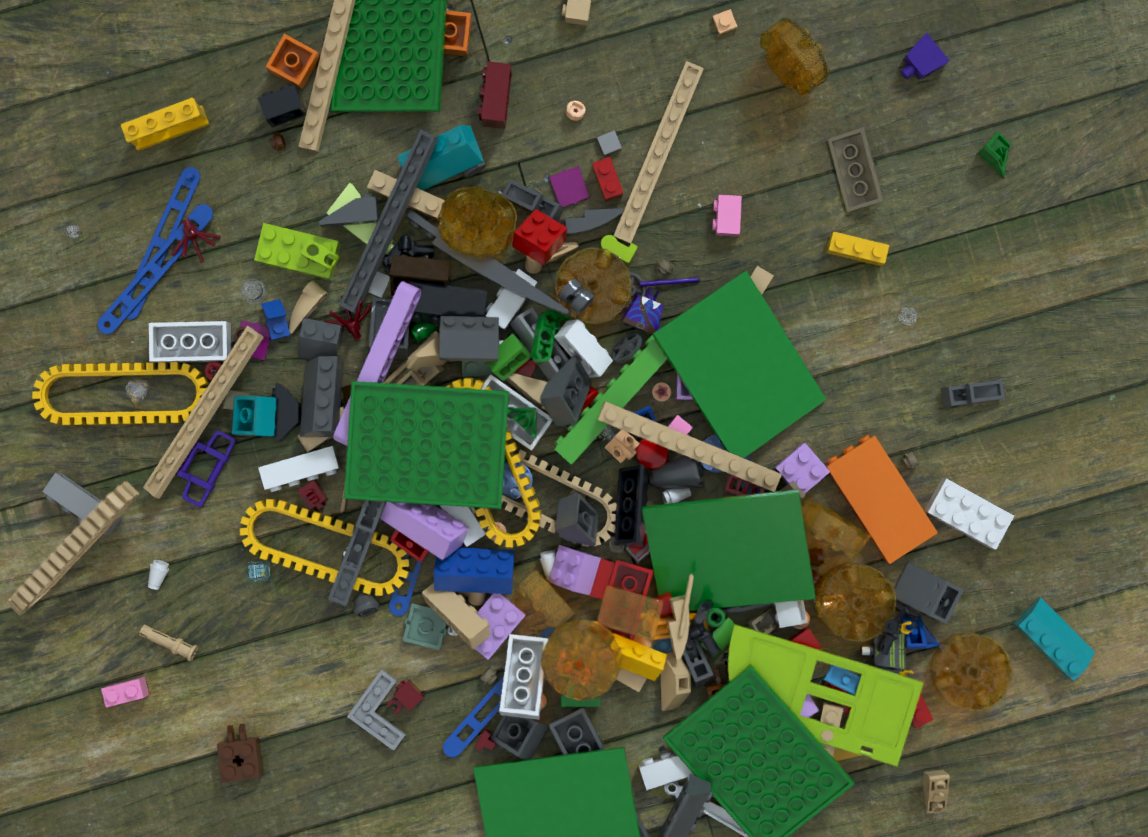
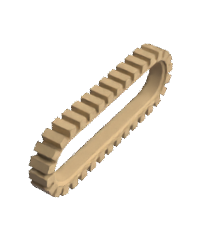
M520 449L519 453L522 458L520 463L603 504L607 512V521L603 529L597 532L596 545L594 546L601 545L599 537H602L605 542L609 540L611 536L607 531L615 533V525L611 522L616 521V514H612V511L616 510V502L608 505L612 497L606 493L601 498L600 494L603 489L597 486L593 493L590 492L589 489L592 484L586 481L582 487L578 486L581 479L574 476L572 482L568 481L570 473L563 471L561 477L557 476L558 467L552 466L550 472L547 471L546 468L549 463L543 460L539 466L535 465L538 458L533 455L530 456L528 461L525 460L527 452ZM502 495V503L503 501L507 502L505 510L512 512L515 506L518 508L515 515L521 518L525 511L528 512L525 505ZM542 514V518L539 520L541 522L540 527L544 528L546 522L551 524L548 531L555 533L556 520Z
M127 481L115 488L72 531V534L68 535L64 542L50 554L48 559L33 572V575L17 589L7 601V604L19 616L32 608L82 558V555L102 537L105 531L121 517L120 515L138 498L139 493Z

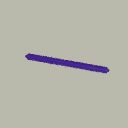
M697 277L639 282L637 285L642 287L699 282L700 279Z

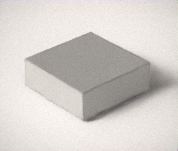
M615 130L597 137L604 156L622 149Z

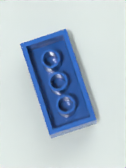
M458 548L443 560L436 556L434 591L512 594L514 550Z

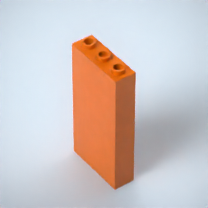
M866 435L858 440L860 444L853 447L850 445L842 451L844 454L837 458L835 455L827 460L826 468L830 471L828 473L885 563L891 564L938 532L876 436L869 437V435Z

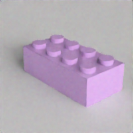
M386 502L380 517L381 520L442 560L462 546L469 527L464 525L462 521L455 519L445 510L430 504Z

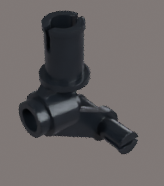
M409 236L399 237L390 254L384 258L382 264L386 273L389 271L390 273L393 255L409 254L412 257H422L425 255L434 257V245H416Z
M707 600L700 604L698 612L689 626L688 636L690 639H697L703 642L709 656L712 657L718 654L721 649H719L713 638L714 634L707 631L703 624L704 619L713 606L712 600Z
M896 601L893 603L892 609L900 613L894 619H889L885 623L887 632L883 631V638L876 649L879 652L882 651L881 653L888 655L894 640H897L894 634L900 632L902 628L900 622L906 616L915 621L920 616L919 613L911 610L909 606H903Z

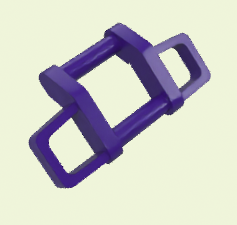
M216 431L207 445L196 441L176 472V475L188 480L182 495L184 500L198 507H202L205 504L210 492L215 487L214 483L225 462H228L230 458L229 456L236 443L234 437L222 431ZM219 435L229 439L231 442L225 454L211 447ZM198 449L218 458L207 481L187 472ZM192 483L207 489L200 502L188 496Z

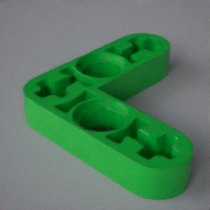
M546 310L539 314L531 351V357L535 363L542 364L550 359L554 337L561 329V321L566 323L573 319L552 310ZM542 332H544L547 335V342L543 341V339L541 338Z

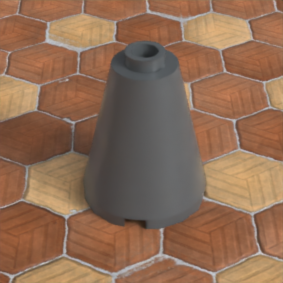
M685 455L654 469L653 474L650 475L651 483L653 486L656 485L657 489L705 487V481L701 482V477L704 476L701 462Z

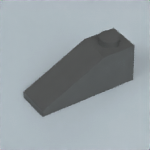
M372 194L361 195V198L352 200L321 219L319 225L325 228L377 223L379 220L377 198L372 197Z
M688 636L682 657L691 673V680L696 689L713 682V673L697 639H690Z

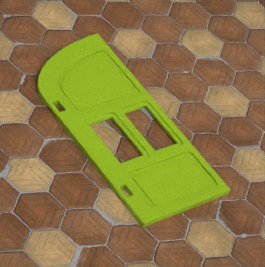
M734 624L728 657L729 682L751 664L820 743L898 766L923 686L922 681ZM817 660L860 673L861 677L856 694L851 695L810 682ZM810 694L851 707L845 729L801 716L806 695ZM824 730H831L833 732V739L827 742L822 739V732ZM866 746L872 748V753L861 750V747Z

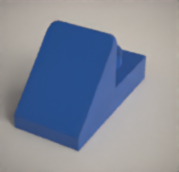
M280 299L261 303L271 341L289 337L290 332L285 317L287 314Z

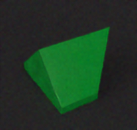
M997 132L977 153L996 172L1005 178L1009 147L1012 144Z
M536 407L508 408V414L534 439L537 436Z

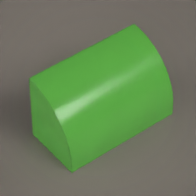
M511 334L498 347V361H486L492 372L504 381L531 358V354L514 334Z
M728 616L725 617V622L720 627H715L711 631L714 634L715 642L719 649H721L718 654L713 656L715 659L730 645L735 623Z

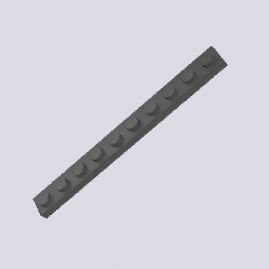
M421 129L339 304L353 313L357 311L358 302L362 301L363 303L439 140V138Z

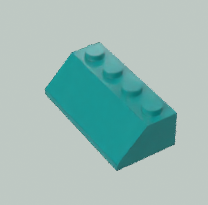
M459 125L437 136L439 140L416 188L424 191L484 162L471 126ZM411 149L397 156L401 168H403Z
M1041 597L1013 623L1069 680L1075 681L1088 667L1095 653Z

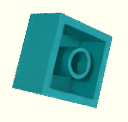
M234 396L232 434L274 436L276 398Z

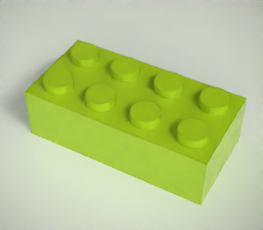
M263 223L254 261L332 281L336 265L333 270H330L300 255V252L308 238L336 255H339L341 244L336 240Z

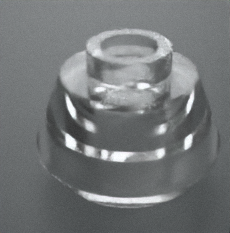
M250 278L241 286V296L250 304H258L266 297L267 288L260 279Z
M139 379L130 380L125 387L126 395L133 404L141 403L150 389L148 381Z

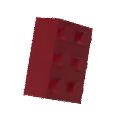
M488 61L487 67L483 68L482 78L485 86H481L480 93L483 105H479L478 110L479 121H482L483 127L506 129L512 77L511 64Z

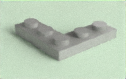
M381 669L347 717L394 751L406 734L375 712L397 681V679Z

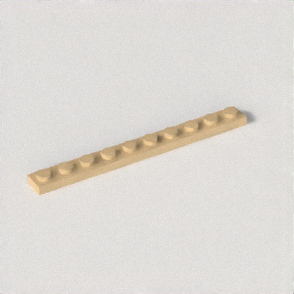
M334 0L298 146L300 148L319 152L355 0Z
M688 61L684 65L614 233L615 238L629 244L632 243L704 69Z
M249 326L245 328L143 488L153 497L160 499L264 338Z
M604 401L597 417L602 422L775 492L782 475Z

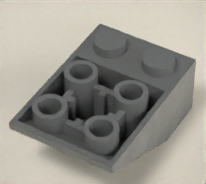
M907 562L890 597L947 625L964 590Z

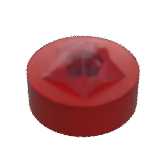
M218 362L208 363L205 367L206 377L209 380H213L222 364Z

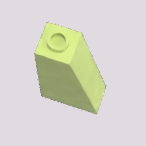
M351 183L347 185L327 211L328 215L352 200L361 198V195ZM377 223L347 225L343 227L367 244ZM393 239L385 253L387 255H389L392 249L394 248Z

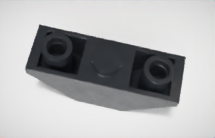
M275 383V388L272 389V397L276 398L275 430L272 437H275V441L282 442L301 423V403L282 384Z

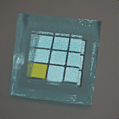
M269 560L246 563L248 582L271 579Z

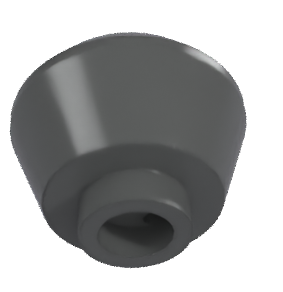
M362 593L354 601V614L358 617H367L378 611L379 603L372 595Z

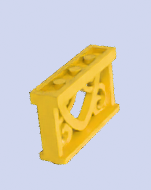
M190 98L121 124V128L126 141L132 143L137 151H141L210 124L203 106H199L194 98Z

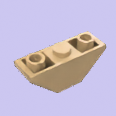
M673 651L664 652L667 656L664 669L661 672L662 711L679 708L691 693V673L682 658L680 660L675 659Z
M944 770L927 771L923 774V790L927 814H938L946 811L950 776Z

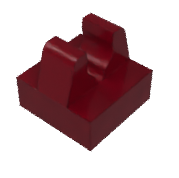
M485 728L474 748L482 751L483 747H486L493 751L496 742L490 739L491 731Z

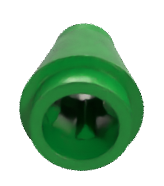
M421 322L413 325V328L409 331L418 343L420 341L423 342L439 328V325L435 326Z
M712 608L706 616V621L712 627H720L725 622V614L719 608ZM713 613L718 615L715 620L711 619Z

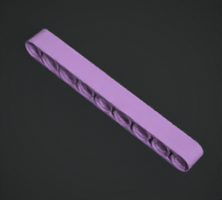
M406 282L399 284L357 381L383 383L420 299L421 289ZM350 398L333 436L334 440L346 446L348 443Z

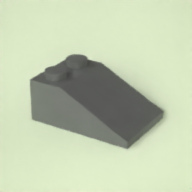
M372 299L369 352L392 299ZM410 322L393 360L408 361Z
M577 355L572 356L545 385L540 397L541 403L556 426L577 423L592 384Z

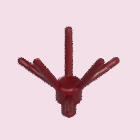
M184 219L182 221L185 227L183 229L184 237L172 251L171 255L174 256L183 245L182 257H185L188 241L192 240L200 262L204 263L196 238L199 237L211 246H215V243L207 237L220 239L221 237L197 231L196 226L191 224L190 219Z
M359 301L355 318H352L351 312L345 308L348 316L347 321L330 311L329 314L339 322L325 319L324 322L346 327L348 332L352 333L354 340L360 339L359 330L361 327L359 323L372 308V303L360 315L362 301Z

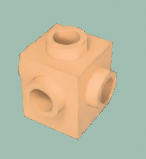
M621 429L604 448L622 463L626 458L630 460L637 453L634 449L640 443L627 431Z

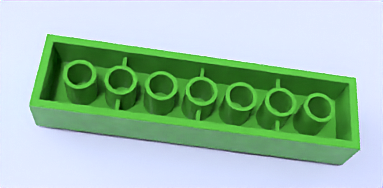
M653 335L645 342L646 348L643 351L639 349L632 357V364L629 366L626 363L619 371L621 376L617 380L613 378L607 384L606 388L608 390L604 394L600 392L593 400L595 403L591 409L587 407L580 414L582 419L568 427L569 433L565 438L561 435L554 443L556 445L554 450L571 465L608 425L597 419L604 401L623 408L667 360Z

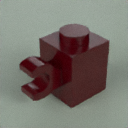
M312 480L297 490L310 510L315 508L317 511L326 505L325 501L328 500V497L317 480Z
M410 679L407 682L402 680L395 687L397 691L394 695L397 699L390 700L387 706L389 707L393 703L397 705L398 708L394 714H398L403 706L410 711L425 695Z

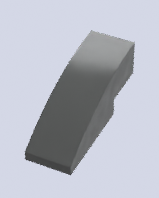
M511 179L501 195L530 213L537 209L555 221H558L564 210L560 204Z
M623 208L584 210V218H565L566 236L581 235L600 229L619 218L623 213Z
M1002 380L941 388L943 407L1005 399Z

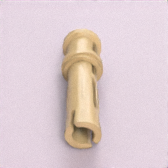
M143 625L140 630L139 636L170 649L174 655L179 654L187 658L189 662L193 660L197 653L198 646H192L184 642L182 638H172L147 625Z

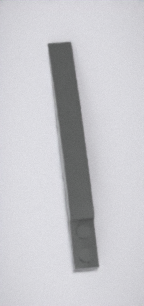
M412 210L407 214V217L411 220L409 224L418 230L420 227L426 231L424 234L434 240L432 244L463 266L535 304L567 317L572 315L569 310L477 246L471 252Z
M365 500L328 600L347 606L386 502Z

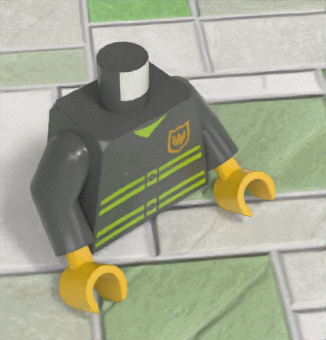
M907 621L901 624L900 632L894 634L897 640H894L888 655L876 650L883 638V631L887 632L884 626L874 636H871V645H861V656H871V662L877 668L906 676L907 673L914 674L912 670H906L905 634L913 632V630H907L906 625H910L912 622Z

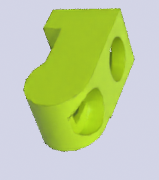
M606 235L601 240L602 251L629 265L638 248L633 243L627 247L618 242L612 235Z
M309 238L300 252V255L330 270H333L339 259L338 255Z

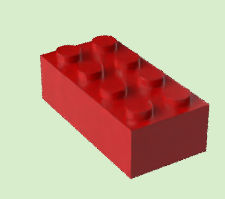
M619 559L615 560L613 572L594 630L595 635L609 639L615 633L633 641L654 570Z

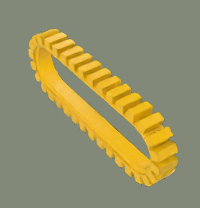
M158 362V370L157 363H146V369L144 363H110V365L105 363L98 365L62 364V368L61 366H53L49 368L50 372L44 371L39 375L44 382L36 380L34 387L40 389V391H33L32 399L40 400L34 403L36 410L42 411L40 415L55 424L110 425L111 419V424L116 425L122 424V417L123 424H134V417L135 424H146V417L148 424H158V417L159 423L168 424L170 423V416L171 423H182V418L185 422L207 389L203 387L209 385L207 377H201L204 373L199 369H193L194 366L183 363L181 368V363L170 362V369L169 363ZM184 375L193 381L197 391L193 404L187 409L180 411L61 413L51 406L48 398L51 385L56 380L64 377Z
M465 378L464 385L461 379L452 382L454 388L481 390L485 384L480 380H476L473 386V378ZM488 386V387L485 388L484 390H492V389ZM511 431L506 432L505 456L528 510V524L519 533H505L494 522L489 508H477L475 510L477 517L485 516L479 522L481 528L490 527L485 533L487 537L491 539L496 535L494 543L500 546L506 540V547H513L515 541L518 546L525 544L526 539L530 541L536 534L534 531H538L541 522L536 520L542 518L541 510H534V508L540 505L538 498L530 500V497L535 495L534 488L526 489L525 487L531 483L529 475L523 478L520 475L527 471L525 465L523 464L518 467L516 465L517 462L522 460L520 453L512 455V451L517 449L516 443L508 444L507 440L513 438Z
M266 499V504L264 500L254 503L256 508L250 506L245 511L250 517L242 516L240 523L247 525V528L239 529L240 536L248 535L247 538L242 540L244 546L253 545L249 552L258 555L262 551L260 558L264 560H269L272 554L271 562L280 564L282 558H284L283 566L291 568L293 563L296 562L294 570L300 572L304 571L305 566H308L306 574L315 575L316 570H319L317 577L321 579H326L329 573L328 581L335 582L339 570L267 547L260 543L254 533L255 521L262 513L275 511L352 537L356 524L348 523L345 529L343 528L345 524L343 520L336 519L335 525H333L334 517L325 515L324 520L321 521L322 513L314 511L312 517H309L310 509L302 508L301 512L298 513L300 506L290 504L288 510L289 502L279 500L276 506V499ZM375 531L371 544L386 548L395 555L398 563L397 572L390 581L385 583H376L357 577L353 589L359 591L361 586L365 585L363 593L370 595L373 588H375V595L383 596L384 588L387 594L396 591L394 585L400 588L405 583L400 577L408 578L410 571L403 569V567L411 566L410 558H402L408 554L403 549L398 550V546L393 542L389 544L391 536L382 534L381 539L378 540L379 532Z

